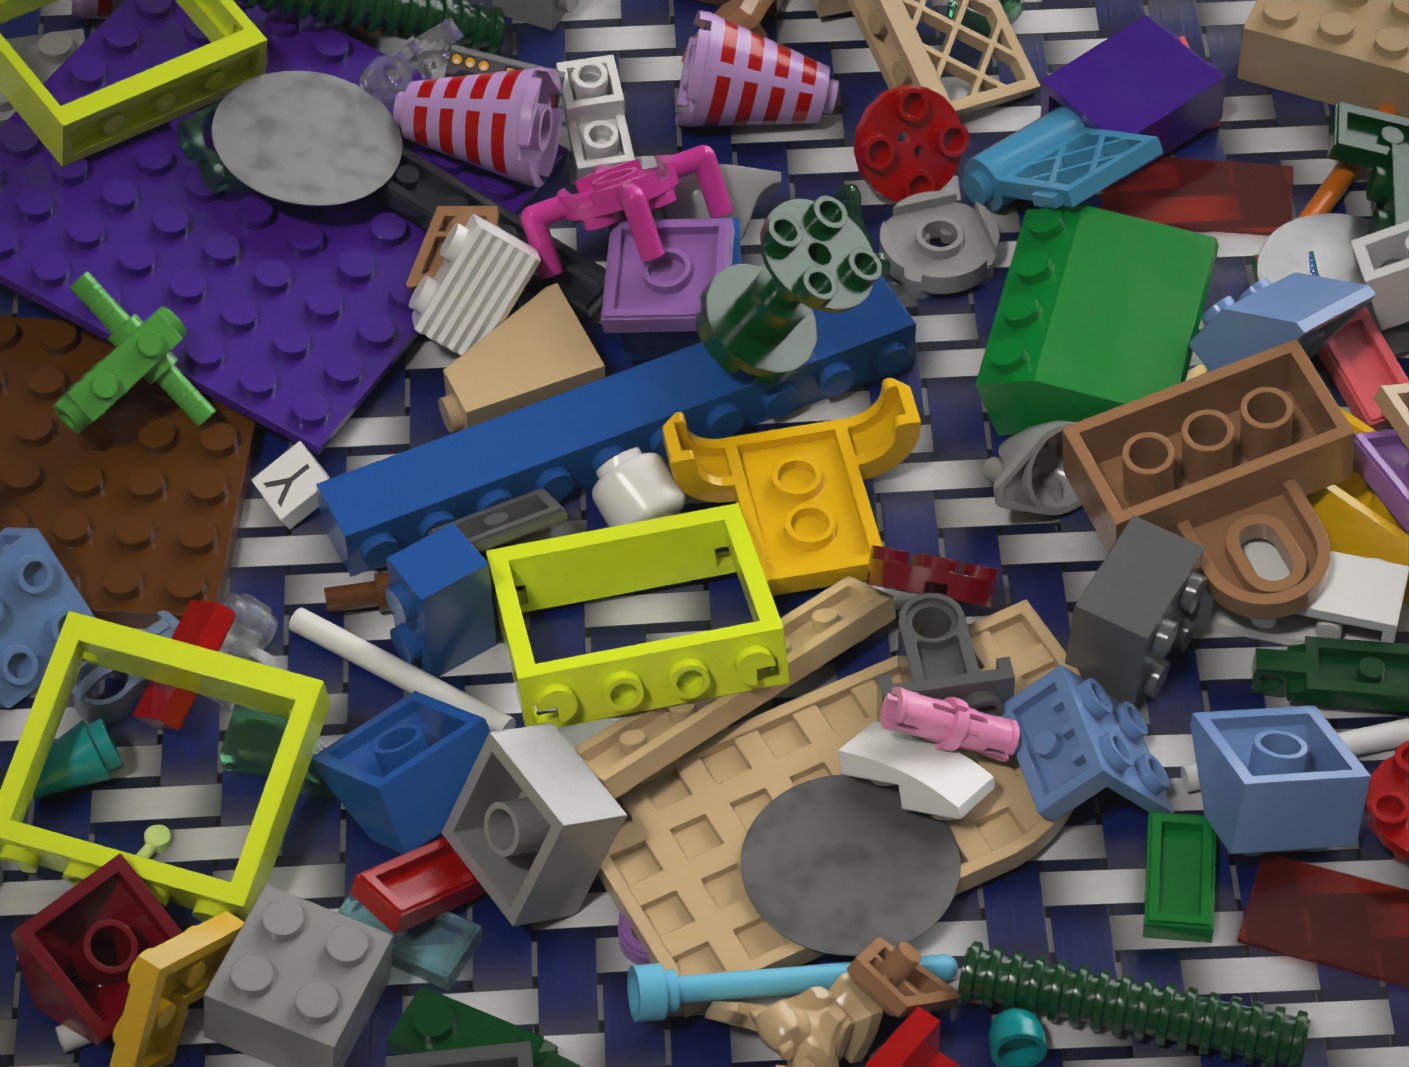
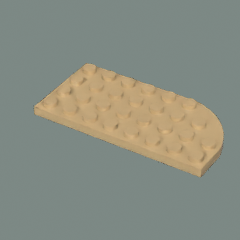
M1027 599L967 625L979 672L996 669V658L1010 656L1015 675L1014 696L1060 664L1081 677L1077 668L1065 664L1066 652ZM898 655L713 735L682 755L674 763L668 764L631 788L626 794L615 798L627 816L597 875L619 912L628 921L635 938L640 941L647 952L651 964L660 963L664 970L674 969L677 976L801 966L827 954L811 950L785 938L758 914L748 898L742 880V847L747 832L755 818L781 793L812 779L830 775H841L838 750L874 720L878 721L876 716L877 675L891 673L893 684L902 683L898 667ZM956 749L994 776L995 789L961 819L945 820L955 837L960 856V876L955 895L1015 869L1034 857L1056 836L1073 812L1071 810L1055 822L1038 814L1015 753L1013 756L1008 755V761L1001 762L982 756V754ZM712 1002L680 1004L679 1010L684 1018L708 1008Z

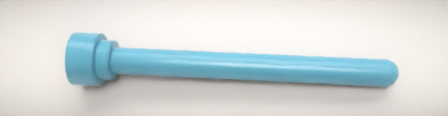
M947 954L921 956L919 964L943 981H951L957 975L958 964L952 956ZM852 962L677 976L674 969L664 970L660 963L631 965L627 976L629 1009L634 1022L664 1020L667 1012H677L680 1004L796 995L810 987L818 986L828 990L840 974L847 972L846 968Z

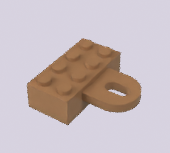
M1297 339L1063 427V467L1066 478L1108 553L1134 515L1205 547L1199 574L1207 577L1205 589L1218 604L1241 616L1256 619H1274L1294 614L1310 605L1320 595L1327 583L1331 560L1330 540L1306 495L1352 478L1355 432ZM1255 538L1270 541L1278 550L1291 573L1286 578L1278 581H1269L1257 575L1241 548L1243 543Z

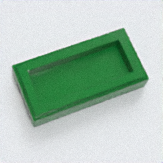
M1151 811L1148 813L1143 938L1212 943L1214 932L1216 832L1204 815Z

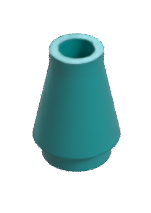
M102 718L90 724H86L84 720H81L52 743L33 794L36 801L50 794L111 780L110 772L124 766L117 747Z

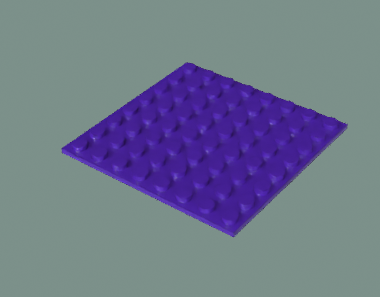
M125 0L43 85L59 105L62 106L211 42L175 0ZM241 1L237 2L239 8L267 39L265 74L281 71H311L332 75L356 84L368 91L383 103L392 116L394 102L400 91L405 92L407 86L412 81L432 79L324 22H314L310 15L305 20L295 18L292 11L288 16H282L278 14L276 8L267 13L262 12L259 5H255L253 9L243 8ZM224 98L64 167L59 164L18 112L15 111L0 127V283L108 342L110 341L107 338L111 335L109 330L69 288L86 271L97 280L102 288L130 317L136 313L144 321L161 306L168 308L182 321L187 329V334L171 350L178 359L174 365L197 390L295 443L301 441L311 452L317 455L323 451L420 334L414 329L412 321L414 310L409 308V302L413 293L408 291L406 282L427 230L370 195L344 204L306 206L280 201L250 188L227 169L219 158L213 144L212 121L216 109ZM399 127L404 147L516 215L521 213L541 189V187L526 186L405 140L401 127ZM560 144L558 145L556 158L549 177L539 176L544 184L566 159L568 148Z

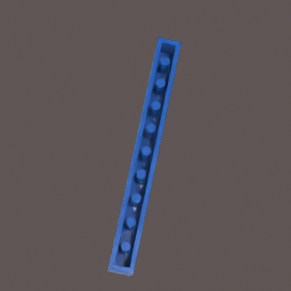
M880 276L874 282L868 297L851 310L830 313L812 308L816 319L817 342L808 361L791 378L783 382L769 385L755 383L753 381L757 376L748 374L740 368L735 374H732L722 368L710 356L702 342L317 483L322 525L350 577L371 569L387 566V557L427 537V532H430L433 528L540 488L545 489L558 502L570 494L594 486L599 480L596 475L598 468L614 456L631 448H639L642 454L656 453L661 455L664 460H668L663 441L662 427L676 412L684 414L687 429L694 435L707 439L726 438L740 430L772 418L784 417L793 410L828 397L839 396L849 389L881 377L895 375L903 369L915 365L916 323L884 277Z

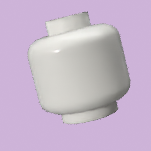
M631 448L614 456L596 471L599 480L593 487L592 498L608 527L677 515L684 508L685 493L675 483L669 466L659 454L652 452L642 454L639 448Z

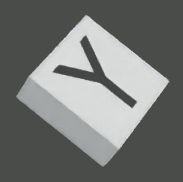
M299 441L251 480L278 518L291 530L319 507L316 484L328 480L330 477L309 449Z

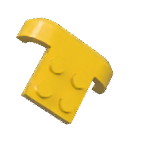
M886 378L882 381L881 393L876 402L862 413L848 418L720 439H707L691 433L687 429L684 414L676 412L663 425L662 433L673 479L685 494L707 502L735 501V503H739L772 596L832 586L847 576L859 581L867 580V569L872 545L883 546L863 480L889 471L901 463L913 451L920 437L921 420L910 386L893 378Z

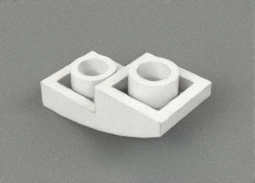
M614 55L556 63L557 70L566 72L561 99L577 180L591 174L598 165L606 164L611 167L635 160L624 115V97Z
M875 720L838 750L841 774L870 779L872 783L881 786L898 784L902 809L928 813L939 820L961 819L995 789L994 776L957 750L948 752L936 749L933 741L907 733L884 729L881 722Z

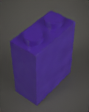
M1145 15L1042 79L1041 117L1058 107H1066L1078 115L1085 127L1157 136L1163 154L1116 181L1115 183L1119 185L1222 119L1225 76L1221 74L1213 63L1204 61L1184 45L1174 32L1165 30L1148 15Z

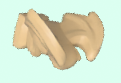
M848 972L840 974L828 990L821 986L810 987L799 995L771 1004L713 1001L707 1009L705 1018L758 1032L762 1042L769 1049L778 1053L782 1059L787 1060L788 1066L776 1065L775 1067H839L843 1057L851 1064L864 1059L878 1032L883 1010L852 982Z

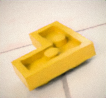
M225 911L197 926L189 927L182 934L154 948H148L138 955L128 974L130 989L124 1012L113 1031L115 1046L109 1067H166L173 1063L188 1006L204 997L207 988L242 928L244 921Z

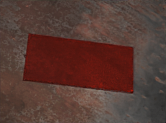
M1161 157L1121 184L1117 185L1114 182L1104 188L1101 209L1184 230L1270 236L1279 227L1292 221L1293 166Z
M1265 852L1262 854L1237 943L1409 988V890Z

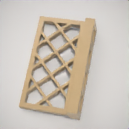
M847 0L889 90L900 85L928 87L946 97L958 113V116L1032 95L1040 88L1036 75L999 0H954L958 2V6L952 20L925 7L927 0H917V2L914 0ZM967 7L986 16L991 27L988 38L961 25ZM919 21L947 34L941 51L922 43L916 30ZM955 39L983 52L977 69L949 56ZM993 57L1009 65L1017 82L1006 85L986 75L985 72L990 58ZM943 70L971 84L966 97L950 101L940 80Z

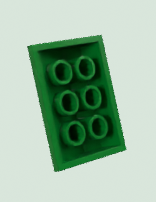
M1084 204L1074 207L1061 206L1056 209L1045 207L1026 210L975 383L998 436L1015 435L1030 426L1052 421L1079 422L1186 381L1193 353L1188 343L1198 333L1219 248L1216 237Z

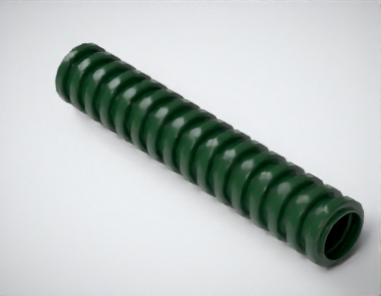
M233 0L236 4L238 1H241L243 8L253 9L255 5H259L262 12L270 13L273 8H276L278 14L282 16H288L292 11L295 18L302 20L311 15L312 20L318 23H322L327 18L330 25L339 27L343 22H346L347 28L357 30L362 25L364 31L368 33H374L377 29H380L381 34L388 37L397 32L399 39L408 40L413 35L415 41L419 43H426L428 39H431L434 46L442 47L447 42L450 49L453 44L477 51L481 49L482 52L494 55L502 45L506 26L505 15L501 7L492 6L487 10L485 4L478 2L470 7L468 0H457L455 4L452 0Z
M974 941L971 947H968L966 950L958 987V995H961L962 1003L971 1004L973 998L982 1000V1006L988 1009H992L994 1003L1004 1005V1011L1017 1007L1026 1009L1035 1015L1037 1012L1047 1014V1021L1053 1023L1057 1022L1058 1017L1068 1018L1069 1026L1076 1028L1079 1026L1080 1021L1090 1023V1030L1099 1032L1102 1026L1112 1028V1035L1118 1037L1122 1036L1124 1030L1133 1032V1039L1141 1042L1144 1040L1145 1035L1155 1037L1156 1045L1165 1046L1167 1040L1177 1042V1049L1183 1051L1187 1050L1189 1044L1198 1046L1199 1054L1208 1056L1210 1049L1221 1051V1059L1230 1060L1232 1054L1243 1056V1064L1252 1065L1253 1060L1258 1059L1265 1061L1264 1067H1275L1276 1063L1286 1065L1287 1067H1302L1311 1022L1310 1019H1307L1308 1012L1299 1010L1297 1017L1286 1015V1007L1276 1006L1275 1012L1264 1010V1003L1255 1001L1253 1007L1242 1005V998L1236 996L1232 997L1231 1003L1220 1001V993L1211 992L1209 998L1198 996V988L1189 987L1187 993L1178 992L1177 985L1170 982L1166 984L1165 989L1155 987V980L1151 978H1145L1143 984L1133 982V975L1124 973L1122 979L1112 978V971L1103 968L1100 975L1090 973L1089 965L1081 964L1078 970L1070 969L1068 961L1062 959L1058 961L1057 966L1047 964L1046 956L1038 955L1035 961L1026 959V953L1019 950L1015 952L1014 956L1004 954V947L995 946L992 952L983 950V943Z

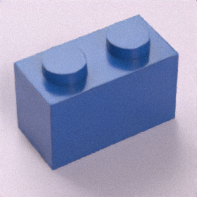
M454 523L441 528L386 558L390 586L385 589V597L394 614L395 627L390 630V636L397 652L404 661L409 664L415 661L423 671L438 678L497 645L489 563Z

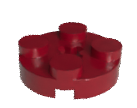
M872 545L866 584L915 594L940 593L951 597L956 602L992 608L999 569L962 562L960 574H958L959 560L921 553V555L912 554L911 564H908L910 552Z

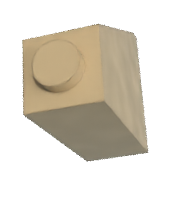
M558 283L541 290L443 370L446 396L438 399L440 413L447 430L450 433H454L605 378V365Z

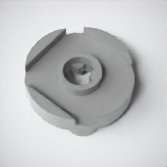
M946 191L922 192L901 200L893 207L892 217L886 223L883 221L880 228V259L886 271L894 279L901 282L902 290L910 297L923 299L933 294L956 293L974 286H983L992 280L994 265L999 255L1000 232L997 221L992 213L980 203L975 201L973 209L967 204L958 203L957 194ZM940 238L944 244L950 245L944 247L930 245V239Z

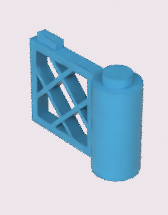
M1058 107L968 159L964 165L965 176L962 179L966 195L973 203L976 201L992 212L1002 209L1017 199L1031 200L1034 206L1052 209L1060 206L1074 207L1163 154V150L1157 136L1085 127L1078 115L1071 109Z

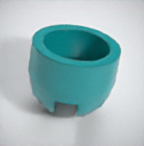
M1010 1008L1000 1012L991 1022L988 1040L991 1058L999 1067H1033L1045 1058L1047 1054L1045 1032L1035 1014L1022 1008Z

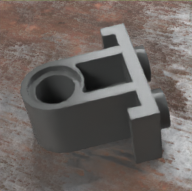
M923 593L913 596L904 603L899 612L898 667L902 683L893 684L891 673L877 675V720L881 722L880 713L887 693L892 694L891 689L897 686L934 699L959 698L967 702L969 708L1001 717L1003 714L1002 704L1014 697L1015 675L1010 656L996 658V669L979 672L965 614L956 601L940 593Z

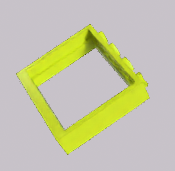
M0 0V24L58 0ZM175 0L209 39L210 44L60 106L0 33V92L59 164L64 167L220 100L240 84L252 78L265 75L266 37L233 0Z
M739 503L486 550L494 604L525 727L553 723L559 728L790 683L784 627ZM728 547L729 549L727 552L715 553L717 548ZM737 572L754 620L751 623L535 664L522 613ZM525 585V590L516 591L515 587ZM771 667L770 671L757 673V669ZM534 704H536L537 711L556 708L557 712L537 715Z
M68 611L0 789V860L16 864L21 871L27 873H37L39 866L63 872L62 878L75 886L121 853L164 909H166L168 902L193 909L192 916L202 922L227 911L245 922L263 888L268 884L331 705L324 681ZM83 662L289 718L231 882L23 823Z

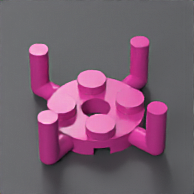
M700 145L674 155H655L657 167L643 170L639 159L623 162L611 167L601 164L596 166L591 174L575 181L578 193L572 195L565 188H562L558 191L556 197L526 207L522 211L520 218L528 243L537 249L541 260L537 266L540 279L550 278L563 272L548 225L564 219L575 220L576 223L582 222L586 231L608 226L609 232L611 224L618 220H628L642 262L664 255L665 253L651 210L675 201L677 198L673 187L679 183V178L693 173L697 175L710 218H717L731 213L733 208L714 150L707 145Z

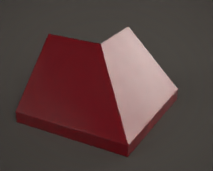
M119 853L11 933V937L35 1009L98 1045L113 1034L117 1022L123 1015L130 989L128 974L138 955L144 950L154 948L183 932L124 856Z

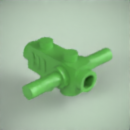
M88 271L69 287L109 330L111 335L107 339L115 346L101 361L91 367L90 371L79 378V381L73 384L57 400L58 402L53 405V410L58 418L70 430L79 434L89 424L100 418L119 398L124 396L141 377L150 385L156 381L197 427L216 411L174 365L178 359L171 350L187 334V329L171 310L161 306L144 321L136 313L130 317Z

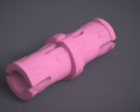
M898 686L891 689L892 694L887 693L880 713L882 727L890 731L907 733L933 741L936 749L954 752L956 749L968 750L997 761L1006 762L1009 760L1008 755L1013 756L1018 746L1020 728L1015 720L979 712L969 708L968 703L962 699L947 697L944 700L934 699Z

